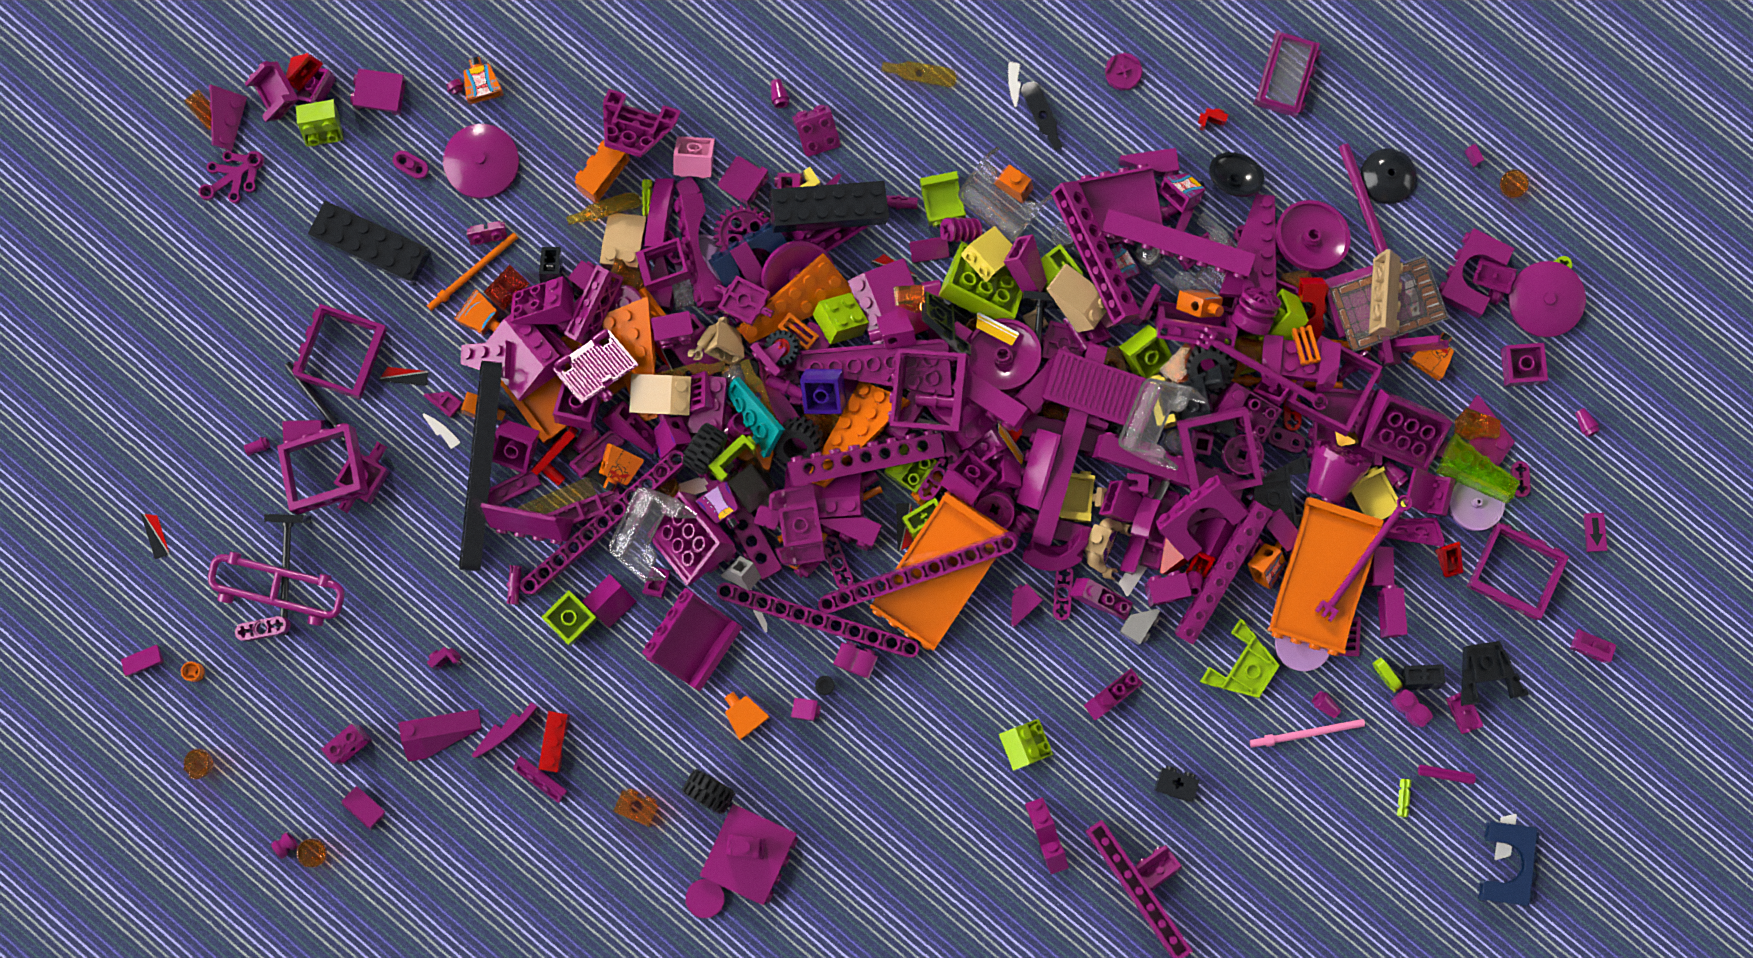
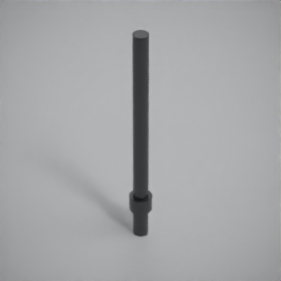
M287 362L284 367L330 425L336 428L339 422L308 383L294 377L292 372L294 366L291 362ZM345 436L339 437L341 442L346 444Z

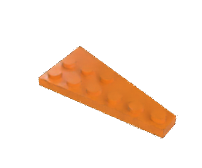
M822 253L765 303V307L774 311L772 318L760 314L752 326L743 322L736 329L749 344L780 330L777 326L789 312L802 321L813 316L819 301L852 293V290L845 278L826 255ZM790 318L787 320L792 325L795 324V322Z
M651 296L608 312L602 323L603 329L609 330L639 365L622 376L629 395L631 374L657 375L655 373L654 333L652 332L651 324L652 313L650 312ZM637 413L644 422L659 417L658 414Z
M859 381L821 451L822 455L829 454L831 449L840 448L841 451L848 450V446L859 444L860 447H865L867 442H872L889 423L888 412L891 411L892 403L889 401L890 392L870 383ZM902 397L901 410L911 403L910 400ZM846 455L842 458V464L844 466L848 462L851 463V457L849 455ZM826 459L823 462V468L829 470L832 467V461ZM835 478L811 483L825 488Z

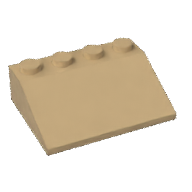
M1388 249L1373 259L1369 334L1393 336L1399 330L1397 312L1400 311L1401 303L1398 301V293H1401L1402 289L1399 275L1402 274L1403 263H1400L1401 257Z

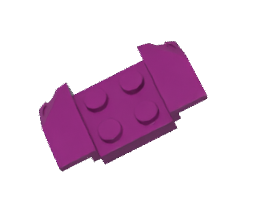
M1266 334L1264 335L1262 365L1287 379L1316 382L1315 394L1330 391L1334 387L1338 376L1341 343L1322 341L1321 344H1317L1321 361L1301 366L1294 341L1283 340V336ZM1300 342L1305 360H1308L1304 344ZM1308 343L1312 354V358L1315 359L1310 343ZM1261 373L1262 381L1276 389L1278 382Z
M813 484L772 492L769 498V510L778 509L784 548L775 549L780 562L785 566L826 561Z

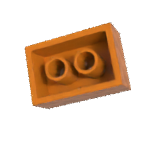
M603 140L599 144L598 152L595 156L591 155L587 160L585 169L583 171L580 170L575 176V184L578 191L597 204L630 161L629 154L605 147Z

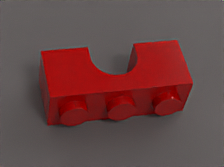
M1300 278L1298 297L1302 302L1312 303L1310 310L1306 312L1309 321L1305 327L1311 325L1314 337L1320 338L1322 331L1325 330L1323 314L1327 311L1325 296L1328 295L1329 287L1323 278Z
M548 711L538 766L539 770L560 773L563 758V742L567 734L570 715Z

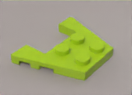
M1240 618L1230 634L1246 643L1247 646L1233 668L1225 677L1211 667H1208L1199 682L1259 698L1280 665Z

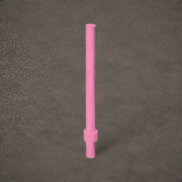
M1364 719L1275 736L1273 734L1264 735V738L1250 740L1251 748L1264 745L1266 747L1274 746L1275 743L1365 727Z

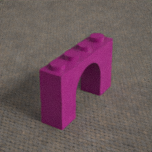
M1473 228L1469 233H1465L1461 241L1464 244L1461 249H1457L1453 257L1456 260L1453 266L1450 265L1445 273L1448 277L1445 282H1441L1437 291L1442 301L1479 318L1482 316L1490 298L1471 289L1465 283L1462 274L1465 262L1471 259L1482 258L1506 266L1515 248Z
M1218 475L1209 478L1198 490L1192 491L1185 500L1178 502L1172 510L1162 514L1156 521L1159 531L1187 561L1202 550L1198 538L1187 528L1188 520L1195 511L1206 507L1215 508L1233 526L1249 514L1246 506Z

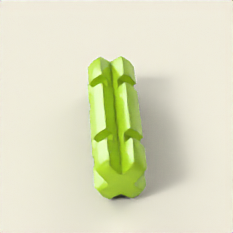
M645 179L642 180V205L644 206L642 214L648 217L653 191L651 190L652 180Z
M1409 779L1400 780L1401 790H1399L1398 805L1400 806L1397 810L1399 817L1409 816V809L1407 808L1410 805L1411 791H1409V788H1411L1412 782Z

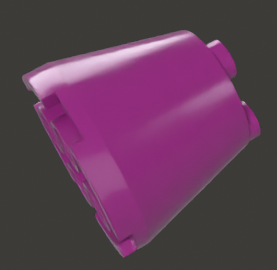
M1318 439L1314 447L1306 491L1314 495H1321V499L1325 502L1340 504L1368 472L1371 464H1366L1365 457L1345 446L1331 445L1332 442L1330 440Z

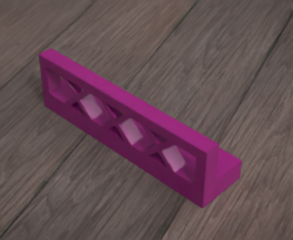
M596 265L564 335L582 344L590 342L593 336L599 332L624 277ZM611 278H616L614 284L609 287ZM606 295L605 303L601 304L602 297ZM598 313L597 320L593 322L594 314ZM590 330L588 339L584 340L585 333Z

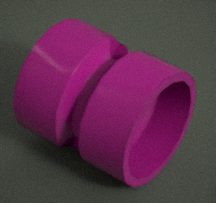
M736 413L724 425L723 432L728 435L726 442L728 447L742 434L747 437L752 433L750 428H746L742 413Z

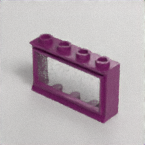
M1276 30L1253 105L1296 118L1299 112H1303L1306 104L1303 98L1304 95H1308L1311 87L1308 82L1309 78H1313L1316 67H1313L1315 60L1318 61L1321 50L1318 49L1320 43Z

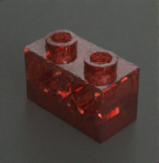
M509 265L488 286L484 293L504 311L512 303L513 293L525 289L530 283Z

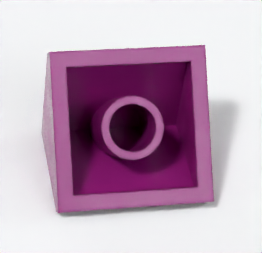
M320 68L300 92L296 90L295 93L299 99L298 101L303 104L325 101L336 81L333 73L329 69Z
M1222 518L1203 519L1195 533L1202 546L1201 552L1217 560L1236 526Z
M610 574L582 600L608 628L637 602Z

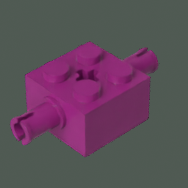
M376 442L369 456L365 457L361 454L368 494L342 501L337 508L348 514L355 500L359 498L370 505L372 504L390 474L388 469L379 465V460L388 447ZM349 458L334 481V484L339 487L354 484Z

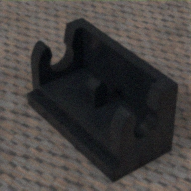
M1443 664L1404 666L1402 671V677H1404L1403 690L1441 689L1445 684Z

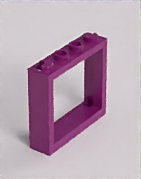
M1158 301L1154 316L1157 338L1196 344L1198 339L1205 343V340L1200 335L1201 333L1207 336L1210 335L1204 331V328L1207 326L1217 332L1215 339L1234 349L1237 328L1231 318L1233 312L1224 311L1220 317L1200 318L1176 309L1177 303ZM1225 321L1227 327L1221 326V322ZM1161 329H1167V334H1161Z
M319 304V307L313 312L312 319L314 320L312 325L307 327L305 333L306 341L299 348L298 353L300 357L293 364V375L296 379L361 400L385 338L387 328L380 323ZM326 315L375 331L353 390L304 374Z
M1321 335L1320 338H1319V340H1318V342H1317L1316 344H1321L1322 341H1326V342H1333V341H1331V340H1329V339H1327V338H1325V337H1323V336ZM1341 346V359L1372 374L1346 426L1296 401L1298 394L1294 391H1291L1284 406L1346 437L1349 432H1354L1358 424L1355 422L1357 416L1361 417L1366 409V406L1363 405L1366 399L1370 401L1375 392L1372 387L1374 383L1379 384L1383 376L1380 373L1383 366ZM1297 380L1295 384L1303 387L1305 381Z
M897 348V353H895V358H893V363L896 365L895 372L892 373L891 377L894 387L889 397V401L892 403L891 411L888 412L890 426L962 433L969 355L965 353ZM906 357L958 361L951 426L900 421Z
M1246 407L1177 421L1191 492L1198 490L1200 487L1188 428L1240 416L1243 418L1254 479L1227 484V486L1232 491L1263 485L1264 471L1262 467L1259 468L1258 460H1261L1259 449L1255 448L1254 441H1257L1256 431L1252 430L1251 427L1253 415Z
M347 423L338 424L336 428L322 429L317 434H306L301 436V439L284 441V444L277 446L290 512L299 515L368 494L357 432L353 426ZM345 436L354 484L298 500L290 452Z
M1498 523L1492 529L1467 584V588L1534 620L1542 619L1569 556L1565 555V552L1559 548L1554 547L1552 549L1548 547L1545 541L1529 538L1530 535L1526 532L1512 530V526L1509 524ZM1498 534L1557 561L1536 608L1478 581Z

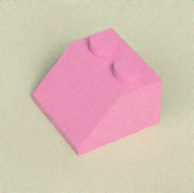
M677 136L673 155V175L681 177L698 176L699 178L711 177L715 139Z

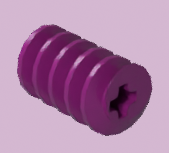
M944 218L940 224L942 240L947 239L949 242H959L960 240L962 242L967 240L973 242L983 233L981 222L977 218Z

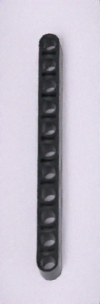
M482 360L480 365L459 559L460 570L480 571L486 523V517L481 504H488L502 375L501 362Z

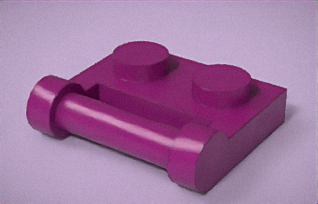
M1067 317L1063 320L1064 324L1069 326L1080 343V348L1083 352H1086L1089 342L1100 345L1111 338L1110 333L1101 320L1094 329L1084 331L1090 341L1085 339L1082 332L1077 333Z

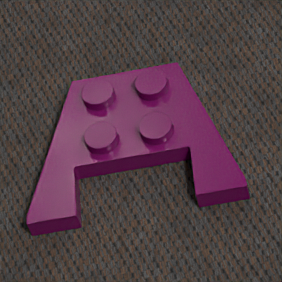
M1476 395L1466 410L1482 420L1480 426L1462 451L1449 442L1444 441L1435 456L1492 474L1515 441L1482 398Z

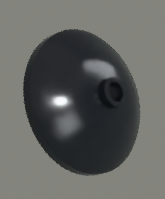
M1387 148L1373 152L1366 158L1360 170L1368 196L1382 204H1396L1403 201L1412 193L1417 181V172L1412 160L1406 154L1396 149ZM1389 170L1394 172L1393 176L1388 174Z
M1221 153L1213 158L1209 166V175L1212 182L1221 191L1231 196H1253L1261 190L1264 184L1265 177L1261 167L1253 159L1241 153Z

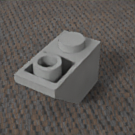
M741 556L733 561L721 575L722 578L748 591L761 578L754 563Z
M1154 609L1130 615L1119 633L1138 645L1141 642L1145 643L1151 634L1148 632L1151 625L1155 627L1160 619L1158 615L1160 610Z

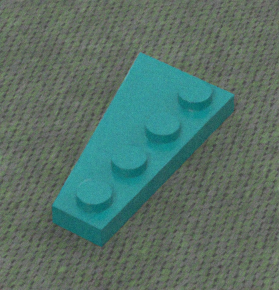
M740 377L734 378L727 390V394L737 412L742 413L746 428L751 429L754 435L752 439L756 444L760 445L762 449L761 455L763 458H767L772 453L785 429Z

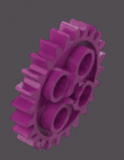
M740 204L738 210L735 206H732V212L726 209V216L721 214L719 216L721 221L715 222L719 228L713 229V232L718 233V235L713 236L714 240H718L714 246L721 247L719 250L721 252L727 250L729 239H735L737 242L742 241V235L739 234L745 232L746 235L753 232L750 229L751 224H756L760 230V227L768 221L769 217L763 219L764 212L762 211L758 214L757 207L751 211L750 205L744 209L742 204ZM731 221H738L740 228H734L731 225ZM762 248L752 250L759 261L763 259L761 254L763 256L768 255V252Z

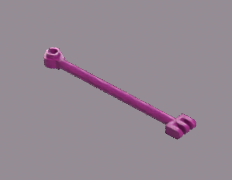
M1207 326L1204 328V331L1210 335L1207 336L1204 333L1200 335L1205 340V343L1198 339L1196 341L1197 345L1206 350L1209 349L1210 345L1305 397L1312 402L1317 410L1326 408L1322 402H1316L1317 398H1322V401L1328 405V400L1324 394H1315L1215 339L1217 332Z
M1402 495L1397 499L1396 509L1330 601L1327 603L1322 600L1315 611L1317 613L1322 610V607L1325 608L1321 615L1324 618L1331 612L1332 614L1328 618L1330 622L1339 612V610L1334 608L1400 515L1412 507L1411 498L1407 500L1408 506H1401V502L1406 501L1408 495Z

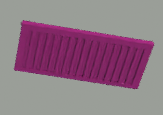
M1058 349L1042 398L1142 432L1157 382Z

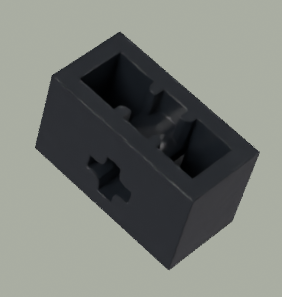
M561 247L541 248L540 284L561 277Z
M1166 766V768H1160L1153 791L1192 803L1200 780L1195 779L1196 775L1184 772L1183 775L1177 773L1176 768ZM1179 779L1182 785L1175 788V784L1172 782Z

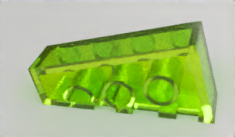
M1456 433L1449 439L1436 471L1440 475L1456 479V482L1505 504L1513 499L1520 483L1519 480L1503 468L1492 463L1491 459L1486 455L1483 456L1476 451L1475 447L1470 443L1467 444Z

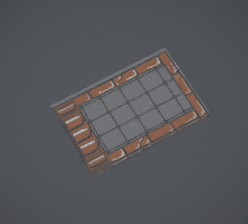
M1426 254L1402 262L1403 271L1399 275L1402 289L1401 293H1398V301H1400L1401 307L1400 311L1397 312L1399 330L1393 336L1369 334L1372 273L1329 287L1351 351L1356 352L1449 319Z

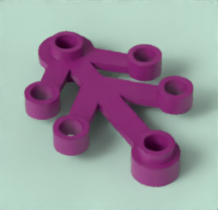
M225 151L222 155L223 160L226 163L242 162L243 164L239 167L220 165L213 161L209 162L207 170L211 174L220 172L227 173V175L213 185H202L198 191L199 196L203 200L210 201L215 197L217 191L233 181L228 199L233 204L239 203L241 200L239 190L242 174L249 170L248 178L244 183V189L248 193L255 192L256 172L264 164V157L258 151H251L247 155ZM231 154V159L226 160V156ZM254 158L258 159L256 164H252ZM216 165V169L211 171L210 167ZM253 184V188L248 190L247 186ZM206 191H211L210 196H205ZM237 195L236 200H231V197Z

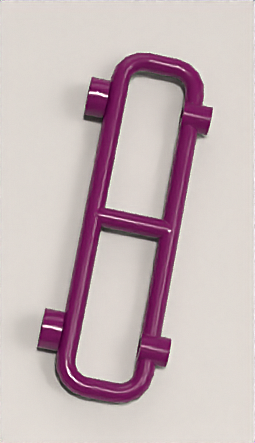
M230 551L229 555L220 554L212 559L208 572V583L213 590L219 592L217 600L220 602L233 603L234 596L308 614L307 623L317 626H323L324 619L335 618L341 612L344 601V589L338 582L331 580V575L320 574V577L244 559L241 558V553ZM227 562L274 574L270 597L218 584L216 582V573L219 563ZM282 576L334 589L337 596L333 610L325 611L277 599Z

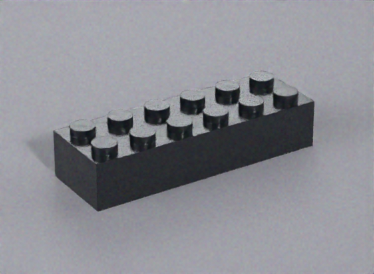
M884 181L771 189L768 196L773 233L885 225L889 219Z
M324 201L308 232V235L313 240L415 286L431 254L427 247L328 201Z

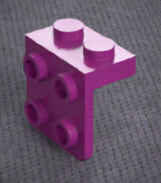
M828 105L816 106L814 110L808 112L800 111L796 113V116L792 117L806 156L809 157L840 146L841 142Z
M737 156L718 182V187L748 206L756 200L760 188L767 184L769 173L763 166L759 169L742 157Z
M1414 468L1405 503L1408 505L1407 500L1411 498L1413 508L1431 515L1447 516L1456 479L1435 476L1420 468Z

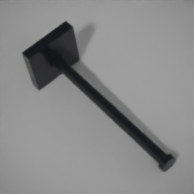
M1024 290L1021 306L1037 308L1035 334L1041 346L1044 309L1059 310V306L1049 293Z
M264 514V522H282V568L290 570L291 527H294V523H311V515ZM282 576L281 600L288 601L289 578ZM280 608V616L288 619V609Z

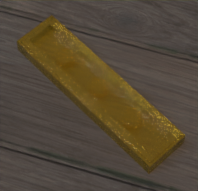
M586 477L518 506V508L547 514L597 494L590 478Z

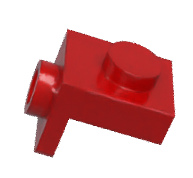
M1206 108L1205 113H1201L1198 119V124H1201L1199 130L1203 131L1206 121L1224 126L1228 114H1225L1221 109L1215 108L1213 110Z

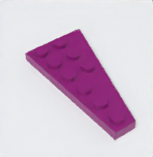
M1256 194L1236 247L1237 249L1256 254L1249 278L1245 277L1244 280L1233 277L1234 273L1227 271L1219 296L1240 298L1243 289L1249 286L1264 289L1276 296L1274 195Z

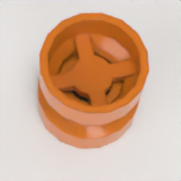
M191 661L182 666L181 675L185 680L198 682L204 677L205 669L201 664Z

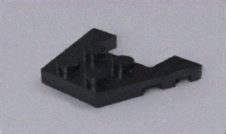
M925 291L921 295L922 320L956 352L965 353L970 357L971 345L955 334L954 320L956 319L965 325L969 321V311L964 308L961 310L956 308L957 305L952 302L946 304L943 302V298Z
M1218 364L1170 389L1177 421L1214 413L1207 385L1223 383L1226 380L1222 364ZM1235 418L1189 427L1190 429L1200 431H1213L1215 434H1228L1230 437H1237L1238 435Z
M1307 455L1264 475L1265 478L1262 479L1263 485L1252 487L1254 500L1271 509L1273 513L1281 508L1298 528L1300 527L1303 514L1296 515L1290 476L1309 473Z
M1500 641L1463 647L1461 706L1480 703L1476 683L1505 679L1510 699L1529 695L1527 689H1523L1518 673H1514L1510 665L1511 661Z

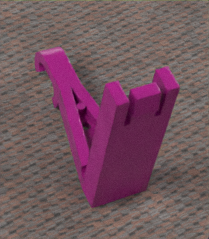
M1406 294L1408 304H1410V296ZM1409 332L1392 337L1391 348L1400 353L1448 349L1449 341H1440L1441 336L1439 335L1408 338Z

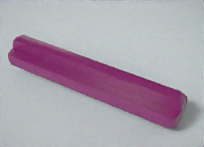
M1419 765L1418 775L1467 784H1474L1476 781V775L1472 773L1427 765Z

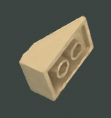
M609 212L602 243L601 267L640 272L636 252L643 250L646 216Z
M1068 264L1062 267L1047 287V291L1077 333L1094 329L1107 311L1095 285Z
M631 374L629 412L688 416L691 377Z

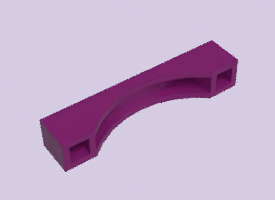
M702 193L681 194L674 203V210L678 214V228L682 233V243H686L689 250L687 258L691 260L694 268L691 271L693 278L689 279L690 283L693 284V298L698 308L716 307L722 301L723 294L714 291V287L717 283L720 285L722 283L707 267L700 251L698 239L700 222L706 211Z

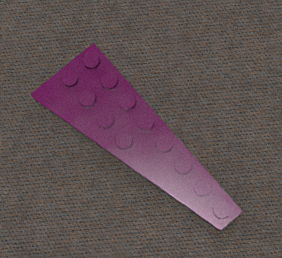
M944 339L916 341L914 345L886 349L884 344L804 350L799 351L801 353L797 356L796 365L797 371L804 372L805 369H843L844 379L894 387L891 377L892 373L895 372L896 365L893 363V358H895L897 348L950 352L949 344ZM906 357L903 389L953 396L950 360Z

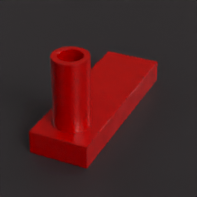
M571 426L534 464L531 471L535 475L542 471L559 486L566 477L555 469L550 462L576 436L578 430Z

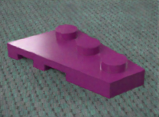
M210 84L212 145L232 151L247 97Z
M1437 518L1398 519L1385 536V538L1444 547L1445 542ZM1383 519L1384 522H1383L1382 527L1384 526V524L1386 523V521H1387L1388 519Z

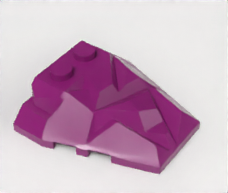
M608 89L603 100L605 147L642 157L676 126L681 110L663 105L659 115L626 106L627 94Z

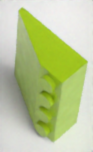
M961 242L943 281L939 296L976 315L981 313L993 320L1003 318L1014 320L1023 292L1006 266L1003 267L986 282L961 256L968 244Z

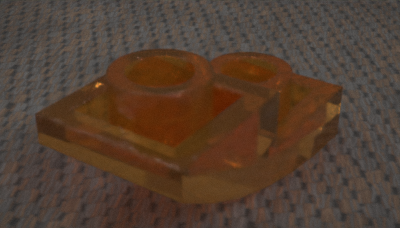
M198 89L186 98L184 102L209 131L212 122L210 102Z

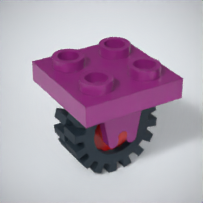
M778 330L775 333H771L770 337H767V343L755 342L751 346L753 356L758 361L762 360L766 365L764 367L771 376H785L790 372L785 365L798 359L797 356L801 353L799 352V349H801V345H799L800 340L796 338L797 336L790 331Z

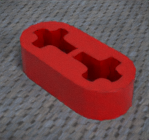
M1286 397L1282 404L1283 427L1288 431L1295 432L1301 426V414L1294 410L1291 412L1290 408L1284 406L1288 398ZM1291 415H1293V421L1297 422L1293 428L1287 423L1291 420Z

